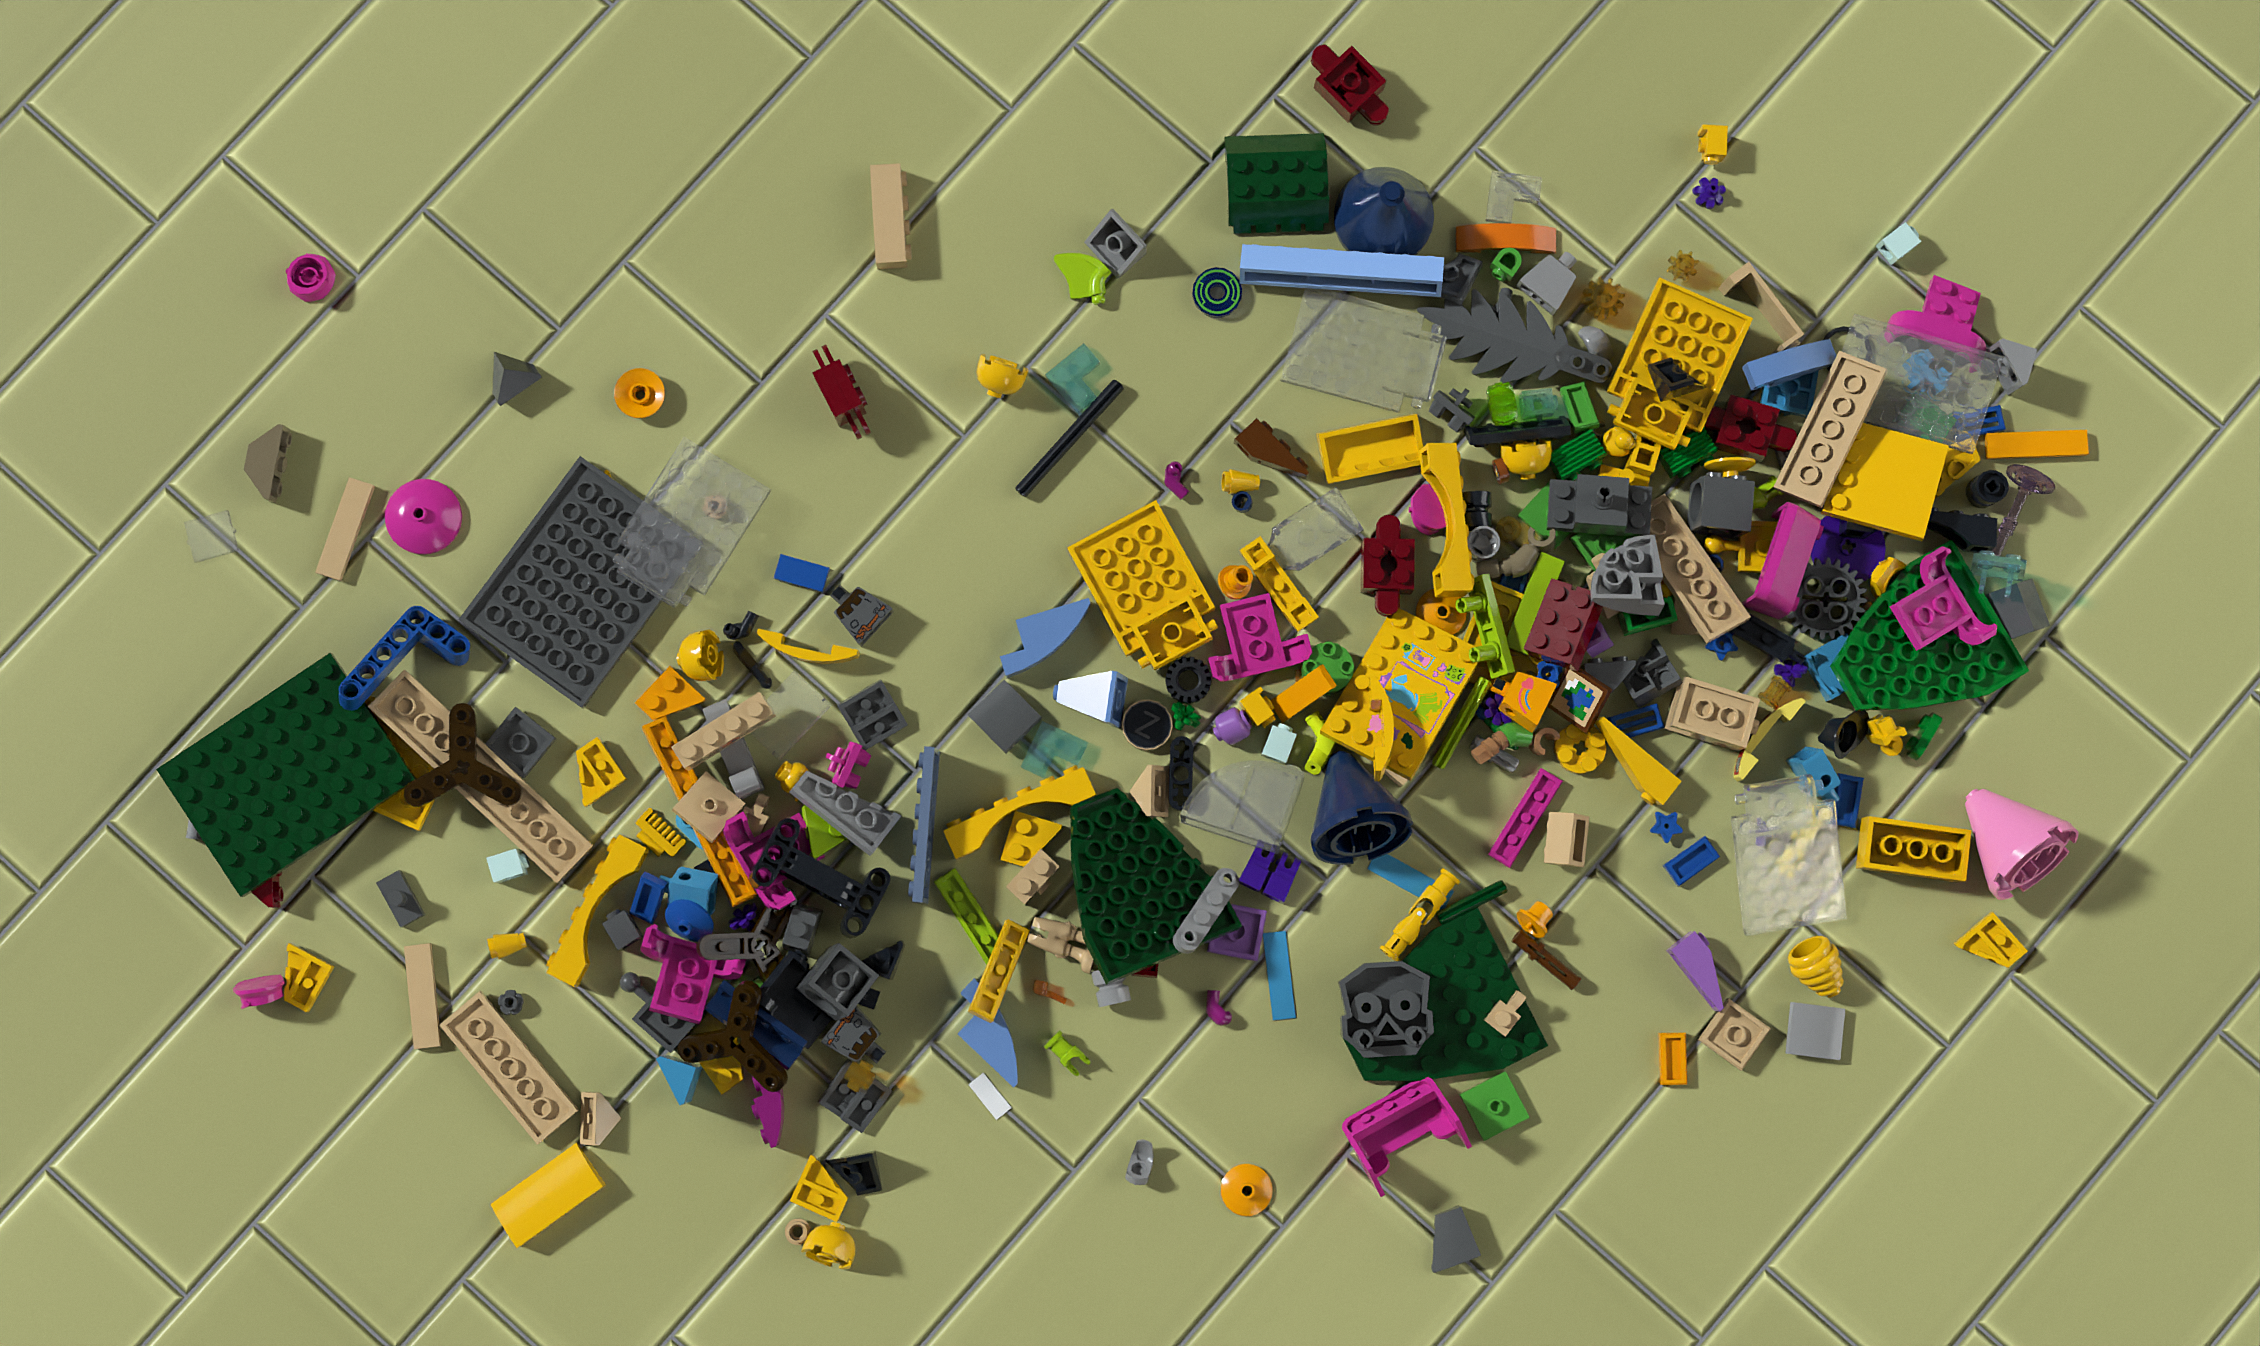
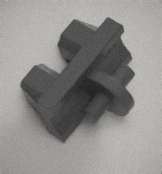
M1453 388L1449 394L1456 401L1452 400L1441 390L1437 391L1433 396L1435 400L1432 402L1429 412L1437 418H1440L1446 409L1455 414L1447 424L1455 432L1458 433L1467 424H1471L1475 418L1474 415L1460 406L1462 403L1469 409L1473 404L1472 401L1466 398L1469 393L1468 389L1465 388L1460 393Z

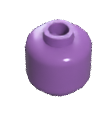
M1233 707L1216 717V727L1213 728V731L1219 741L1224 740L1227 744L1234 745L1250 735V728L1253 725L1245 710Z

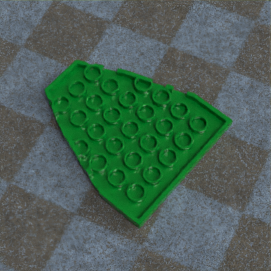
M1952 539L1907 564L1905 569H1902L1886 588V592L1882 593L1859 619L1830 665L1856 711L1907 710L1983 697L2029 672L2027 665ZM1943 546L1951 550V553L1947 555L1945 560L1947 570L1979 621L1986 625L1995 623L1997 625L1996 635L1981 644L1970 645L1962 641L1951 630L1916 651L1890 609V606L1925 586L1920 574V563L1926 555Z

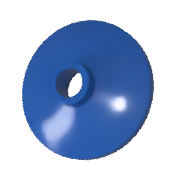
M675 900L665 910V919L668 926L675 934L685 940L698 942L699 938L703 935L712 934L714 924L711 916L702 906L693 901Z

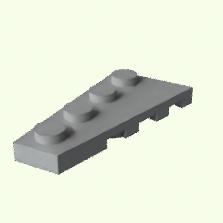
M809 771L803 774L789 792L869 856L873 854L901 817V815L895 812L890 813L882 809V806L874 802L869 803L859 798V795L851 791L846 792L838 788L836 784Z

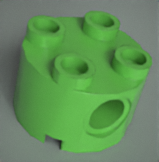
M1327 641L1311 648L1312 653L1310 657L1302 663L1301 675L1303 678L1323 664L1337 685L1324 695H1333L1340 692L1349 683L1353 675L1354 663L1345 648L1339 644Z

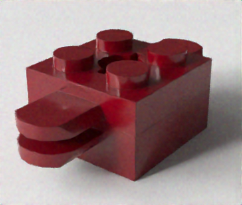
M1325 44L1316 47L1312 53L1311 64L1319 71L1320 75L1315 80L1314 89L1347 123L1359 113L1373 126L1384 123L1387 119L1389 108L1378 96L1384 90L1386 80L1353 46L1349 47L1340 57Z
M825 344L821 347L830 364L825 366L818 350H813L812 352L821 368L812 372L839 427L849 423L857 440H859L862 436L854 422L855 419L858 418L866 435L871 434L863 415L867 414L864 406L868 404L860 387L854 388L853 384L857 382L848 364L842 365L840 359L834 361Z
M1730 395L1725 408L1713 405L1704 425L1705 429L1717 432L1714 441L1717 450L1740 457L1753 458L1760 463L1766 457L1768 448L1788 452L1792 449L1797 439L1795 430L1776 424L1780 409L1735 395Z
M1388 514L1378 520L1376 524V538H1364L1361 543V593H1375L1376 612L1381 616L1390 617L1400 608V594H1412L1414 591L1415 539H1401V523L1399 519L1394 515Z

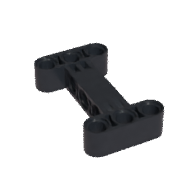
M791 818L781 820L774 827L750 872L749 882L751 886L759 890L765 889L774 882L779 873L846 909L847 911L840 923V931L846 938H856L863 934L890 884L889 872L881 867L874 868L859 883L794 848L793 845L799 835L800 826ZM781 826H789L792 829V837H784L780 831ZM769 848L779 850V860H773L769 857ZM758 870H763L767 873L768 882L762 883L757 880L756 873ZM873 874H877L882 878L883 883L881 887L873 885L871 881ZM861 897H867L870 900V909H863L860 906L859 900ZM849 919L858 922L859 930L857 932L849 930L847 924Z

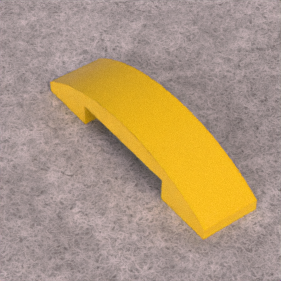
M1261 536L1239 550L1263 588L1270 594L1273 602L1297 632L1319 618L1306 598L1302 597L1276 561L1274 554Z
M763 629L757 630V634L772 648L789 657L817 664L843 663L857 659L860 655V652L856 649L838 645L832 646L831 654L784 645V634Z
M1370 676V711H1380L1383 747H1374L1373 754L1374 781H1380L1390 760L1394 737V719L1391 704L1383 686L1375 676Z

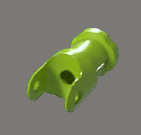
M1771 475L1768 481L1758 488L1754 487L1753 510L1755 508L1763 509L1768 505L1767 502L1778 495L1782 496L1785 494L1774 489L1777 480L1774 475Z
M1060 1030L1044 1046L1045 1049H1050L1060 1058V1063L1075 1076H1079V1072L1071 1064V1058L1079 1057L1084 1063L1088 1065L1091 1063L1089 1058L1076 1045L1072 1046L1062 1036Z

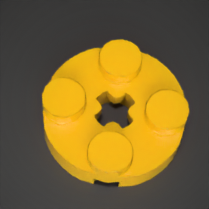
M1570 724L1559 732L1560 739L1554 742V753L1559 764L1565 770L1575 774L1593 771L1602 763L1606 754L1605 737L1594 726L1590 733H1584L1573 724ZM1582 741L1587 750L1577 755V750L1573 748V745L1579 744Z

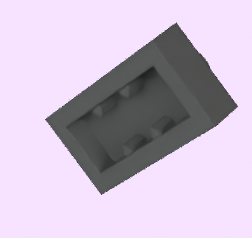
M401 870L376 882L400 928L425 915Z

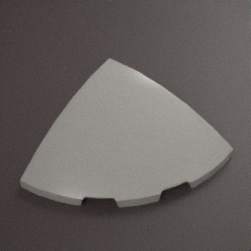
M1655 535L1629 538L1625 540L1623 545L1614 550L1611 548L1604 554L1592 576L1591 601L1621 612L1659 616L1665 604L1660 584L1663 579V573Z

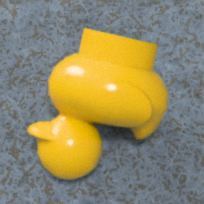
M1619 426L1609 429L1602 439L1605 452L1615 457L1628 455L1636 444L1632 433Z
M785 761L777 770L775 779L780 781L783 791L789 793L808 769L802 763L790 764Z

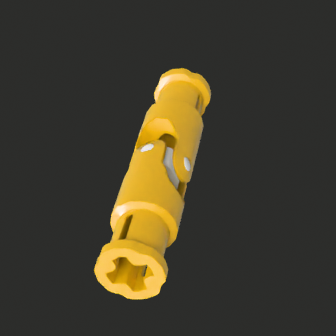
M1442 868L1440 870L1441 874L1432 885H1428L1410 908V916L1400 921L1394 928V934L1387 943L1379 947L1392 960L1399 961V955L1418 937L1421 925H1426L1447 900L1446 896L1455 885H1459L1460 881L1446 869ZM1428 901L1433 904V910L1430 915L1423 908L1418 907L1421 902Z

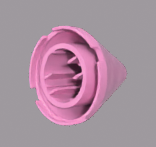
M1974 789L1966 796L1965 808L1988 888L1999 900L2012 898L2013 895L2009 891L2017 887L2024 892L2038 883L2068 855L2069 851L2065 846L2069 840L2076 843L2079 833L2070 822L1989 790Z

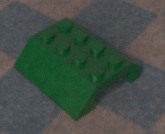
M1324 133L1224 137L1225 162L1227 165L1228 225L1233 226V234L1251 233V226L1256 225V233L1276 232V225H1280L1281 232H1301V224H1305L1306 231H1323L1324 223H1329L1328 163Z

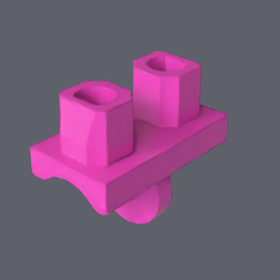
M850 741L846 750L838 747L834 755L826 754L825 758L831 760L828 770L835 773L831 781L832 783L842 788L844 786L854 789L858 787L861 776L851 772L853 765L856 763L866 767L871 758L868 752L861 749L862 745Z

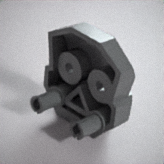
M1402 961L1363 963L1338 981L1345 1013L1340 1017L1341 1037L1353 1045L1364 1058L1416 1055L1423 1043L1434 1033L1432 1011L1427 1009L1430 976ZM1403 1000L1409 1002L1407 1010H1402L1400 1007V1003ZM1363 1003L1370 1004L1371 1009L1369 1012L1365 1013L1362 1011L1361 1006ZM1386 1023L1395 1032L1393 1035H1379Z

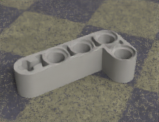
M724 699L703 708V713L707 723H710L732 708L728 700ZM744 737L720 751L730 775V783L739 799L742 800L765 790Z

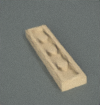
M349 477L315 573L342 582L375 488L374 485Z
M432 943L404 946L414 1049L442 1046Z

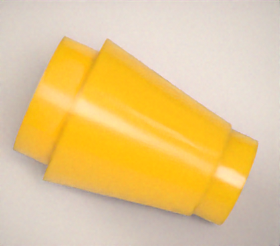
M1232 469L1223 471L1222 491L1234 494L1240 491L1259 490V475Z
M524 932L519 934H496L492 938L487 939L492 959L497 957L498 959L504 958L527 947Z

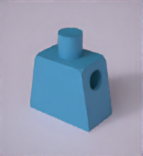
M1806 746L1786 759L1787 764L1809 795L1821 797L1826 806H1830L1840 799L1834 788L1840 785L1841 781L1823 749Z
M680 867L672 878L663 875L659 877L668 882L665 893H668L667 907L675 900L684 899L699 904L710 916L715 911L718 874Z

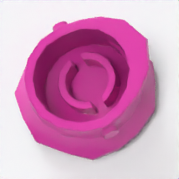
M306 253L297 257L290 264L289 268L286 269L290 292L305 302L324 299L334 286L336 274L326 257Z
M1421 485L1411 497L1409 513H1411L1412 521L1417 530L1430 536L1445 528L1446 521L1439 498L1431 485Z
M281 974L256 977L237 983L233 991L240 997L241 1009L249 1006L267 1004L283 997L282 986L285 982Z

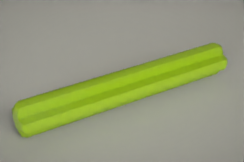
M1481 676L1477 679L1432 760L1434 766L1440 769L1445 768L1491 685L1488 679Z

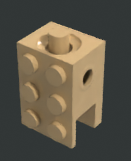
M1684 677L1683 683L1675 689L1664 729L1735 751L1745 749L1750 734L1756 735L1759 727V721L1754 719L1760 699L1693 678Z

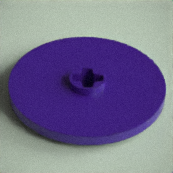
M1825 516L1821 519L1820 524L1824 526L1822 535L1819 540H1815L1810 555L1813 564L1815 557L1819 558L1821 563L1824 562L1825 557H1829L1831 564L1837 558L1840 560V567L1845 563L1850 565L1848 572L1854 569L1857 570L1858 573L1854 579L1862 578L1864 582L1871 578L1872 572L1885 557V540L1881 530L1865 539L1839 536L1840 519ZM1846 542L1853 547L1849 553L1847 550L1842 549ZM1843 580L1835 581V583L1844 585Z

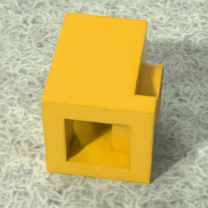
M1703 124L1698 130V137H1700L1698 152L1702 153L1704 164L1716 165L1726 157L1728 126Z
M1261 686L1239 701V705L1246 711L1256 728L1260 725L1265 728L1276 720L1272 712L1275 708L1267 696L1262 698L1260 695L1263 692Z

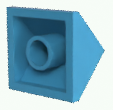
M670 1055L656 1058L679 1106L691 1102L702 1066L696 1063L685 1062L683 1059Z

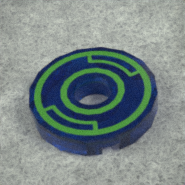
M1214 267L1205 270L1197 277L1193 284L1192 297L1195 306L1206 316L1222 318L1229 316L1237 309L1241 302L1242 287L1239 279L1233 272L1225 268ZM1214 287H1220L1224 291V296L1220 299H1215L1210 295V290Z

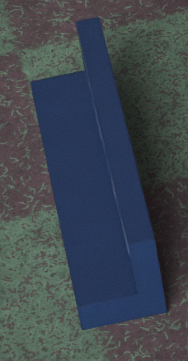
M724 980L719 985L715 996L706 1005L705 1010L727 1025L735 988ZM759 1006L753 1037L788 1071L804 1051L807 1041Z

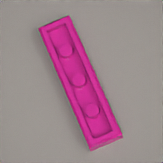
M1540 768L1487 855L1510 868L1563 781Z

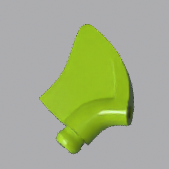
M1062 253L1054 256V262L1067 279L1070 299L1091 297L1094 305L1105 303V281L1112 272L1101 261L1081 253Z

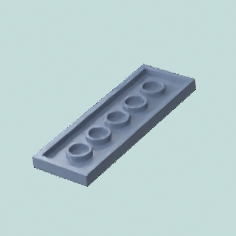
M924 746V752L919 754V768H922V778L917 780V793H920L921 796L920 804L915 805V819H918V830L914 829L913 845L917 847L916 855L911 857L910 868L911 871H914V881L909 882L908 891L909 897H912V902L919 904H928L940 759V751L935 747Z

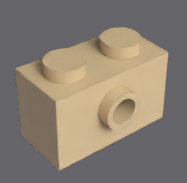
M1549 812L1544 863L1558 866L1584 867L1589 816L1576 813Z
M1040 849L1006 888L1026 905L1037 892L1042 895L1051 885L1048 880L1057 872L1060 866Z

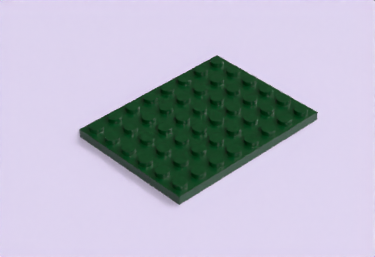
M328 653L156 769L240 897H245L416 780L365 702L356 710H346L340 705L339 686L347 677V674L332 653ZM348 692L345 694L346 697L350 698L355 697L357 695L354 692Z

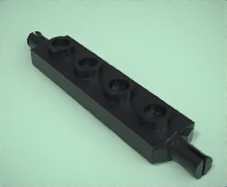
M1750 613L1751 617L1748 621L1729 631V633L1780 663L1789 657L1802 665L1805 661L1804 659H1806L1804 654L1794 649L1795 639Z

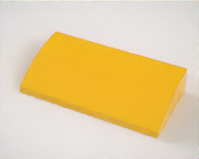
M1415 413L1316 433L1327 484L1421 465L1419 450L1423 448L1418 415Z
M575 1143L491 1203V1206L515 1247L519 1248L598 1192L606 1184L578 1143Z

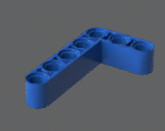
M412 606L341 682L339 686V703L346 710L358 709L418 642L455 666H461L468 662L470 642L464 635L421 606ZM414 619H420L423 622L420 624H414L411 621ZM436 633H439V634H442L443 637H442V638H434V637H432V635H433V634H436ZM403 637L406 641L397 642L394 639ZM461 648L464 651L461 653H456L453 651V649ZM387 655L390 658L388 660H380L378 657ZM366 673L373 675L370 679H365L361 676ZM348 692H354L357 694L355 697L352 698L345 696V694Z

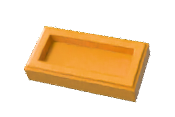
M1658 1033L1660 1085H1687L1686 1033Z

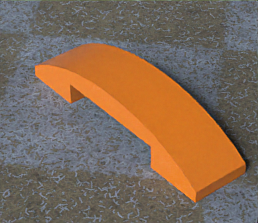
M1515 223L1456 226V252H1481L1482 250L1514 248L1517 251H1530V253L1555 254L1556 228Z

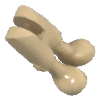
M1034 917L1032 926L1044 932L1046 930L1049 934L1045 938L1043 935L1029 933L1027 942L1055 954L1057 958H1067L1070 956L1077 959L1081 963L1082 971L1090 974L1095 962L1089 950L1073 946L1068 942L1074 940L1085 944L1082 931L1077 930V927L1070 921L1064 923L1052 919Z

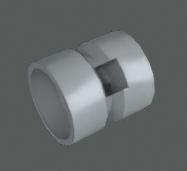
M1479 526L1469 533L1467 542L1468 549L1472 553L1471 561L1476 563L1490 560L1500 547L1498 533L1488 526Z
M1099 970L1091 972L1094 986L1100 989L1096 993L1099 1007L1131 1000L1129 987L1123 984L1126 977L1106 985Z

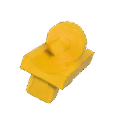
M1881 714L1866 721L1871 733L1866 735L1870 743L1880 745L1881 751L1888 756H1895L1901 752L1903 742L1899 736L1907 735L1904 727L1895 725L1892 717L1887 716L1883 718Z

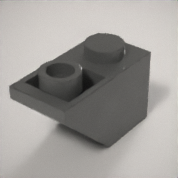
M1628 656L1613 657V662H1603L1602 658L1587 659V663L1580 666V668L1613 689V692L1635 667L1636 661L1628 660Z

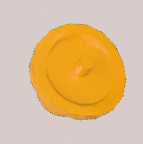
M1229 565L1220 571L1218 575L1219 587L1228 598L1239 600L1250 591L1253 574L1247 566Z
M1537 901L1530 909L1526 911L1520 909L1517 912L1519 924L1529 935L1542 938L1547 934L1546 924L1553 917V913L1547 905Z

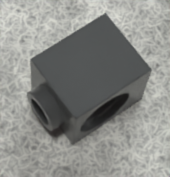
M617 909L606 916L608 920L602 923L617 950H623L644 937L628 910L621 912L620 909Z

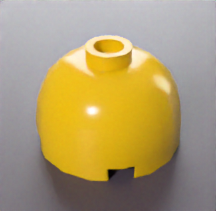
M981 354L976 372L980 384L988 389L987 394L1001 398L1002 394L1011 395L1016 393L1023 386L1029 370L1023 367V370L1020 371L1016 369L1017 363L992 355L987 360L986 355Z
M1539 439V444L1517 440L1513 441L1512 444L1500 445L1501 458L1508 467V470L1513 474H1519L1521 479L1536 478V473L1544 471L1551 461L1552 446L1550 440Z
M710 629L689 634L682 641L679 653L677 654L678 665L689 678L696 681L716 680V677H720L723 673L724 653L723 651L718 653L717 643L721 642L715 632Z
M831 1222L830 1225L815 1227L808 1234L801 1252H806V1257L825 1266L831 1267L832 1263L840 1264L838 1269H849L853 1263L856 1248L852 1236L844 1231L845 1226L837 1222Z

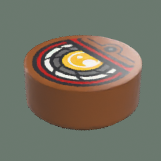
M1503 459L1492 460V468L1499 484L1509 482V470Z

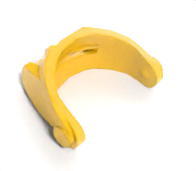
M1892 557L1879 562L1870 578L1871 592L1876 600L1882 593L1886 592L1891 577L1897 571L1905 569L1907 564Z

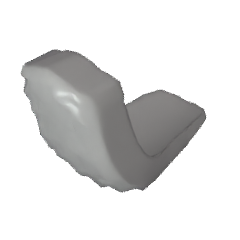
M1585 326L1580 329L1578 334L1585 343L1588 352L1611 361L1614 354L1607 335L1601 329L1593 326Z
M1142 1139L1137 1140L1132 1152L1125 1179L1134 1185H1145L1148 1182L1154 1158L1151 1142Z

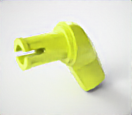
M1319 711L1312 713L1305 719L1317 737L1315 747L1305 765V770L1313 775L1321 772L1336 746V742L1320 734L1325 721Z

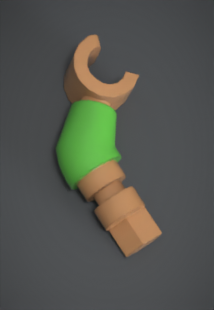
M1510 722L1498 727L1492 738L1488 737L1482 741L1481 745L1471 751V754L1479 764H1483L1498 754L1499 749L1504 750L1513 746L1529 747L1533 754L1538 756L1545 755L1546 749H1543L1540 745L1541 737L1544 735L1550 741L1560 739V735L1553 728H1537L1531 733L1519 724Z

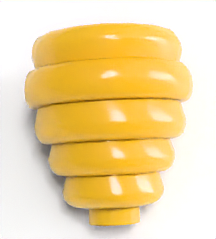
M1813 936L1794 946L1787 957L1793 976L1799 978L1802 984L1808 986L1810 990L1815 991L1819 996L1831 998L1838 995L1844 980L1837 947L1824 936Z

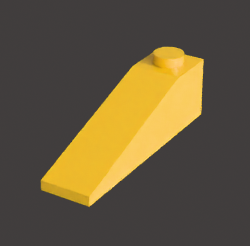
M1598 717L1595 724L1604 735L1605 740L1635 788L1642 793L1640 797L1652 806L1653 804L1664 805L1682 781L1605 717Z

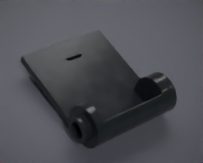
M798 950L795 952L788 951L761 985V1001L759 1006L807 1041L805 1048L809 1049L832 1018L795 989L809 971L808 958Z

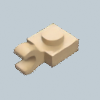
M759 793L752 809L747 806L743 809L754 837L762 834L769 819V816L763 814L771 797L763 793Z
M1516 990L1506 1004L1499 1000L1484 1021L1503 1036H1506L1521 1017L1515 1011L1527 997Z

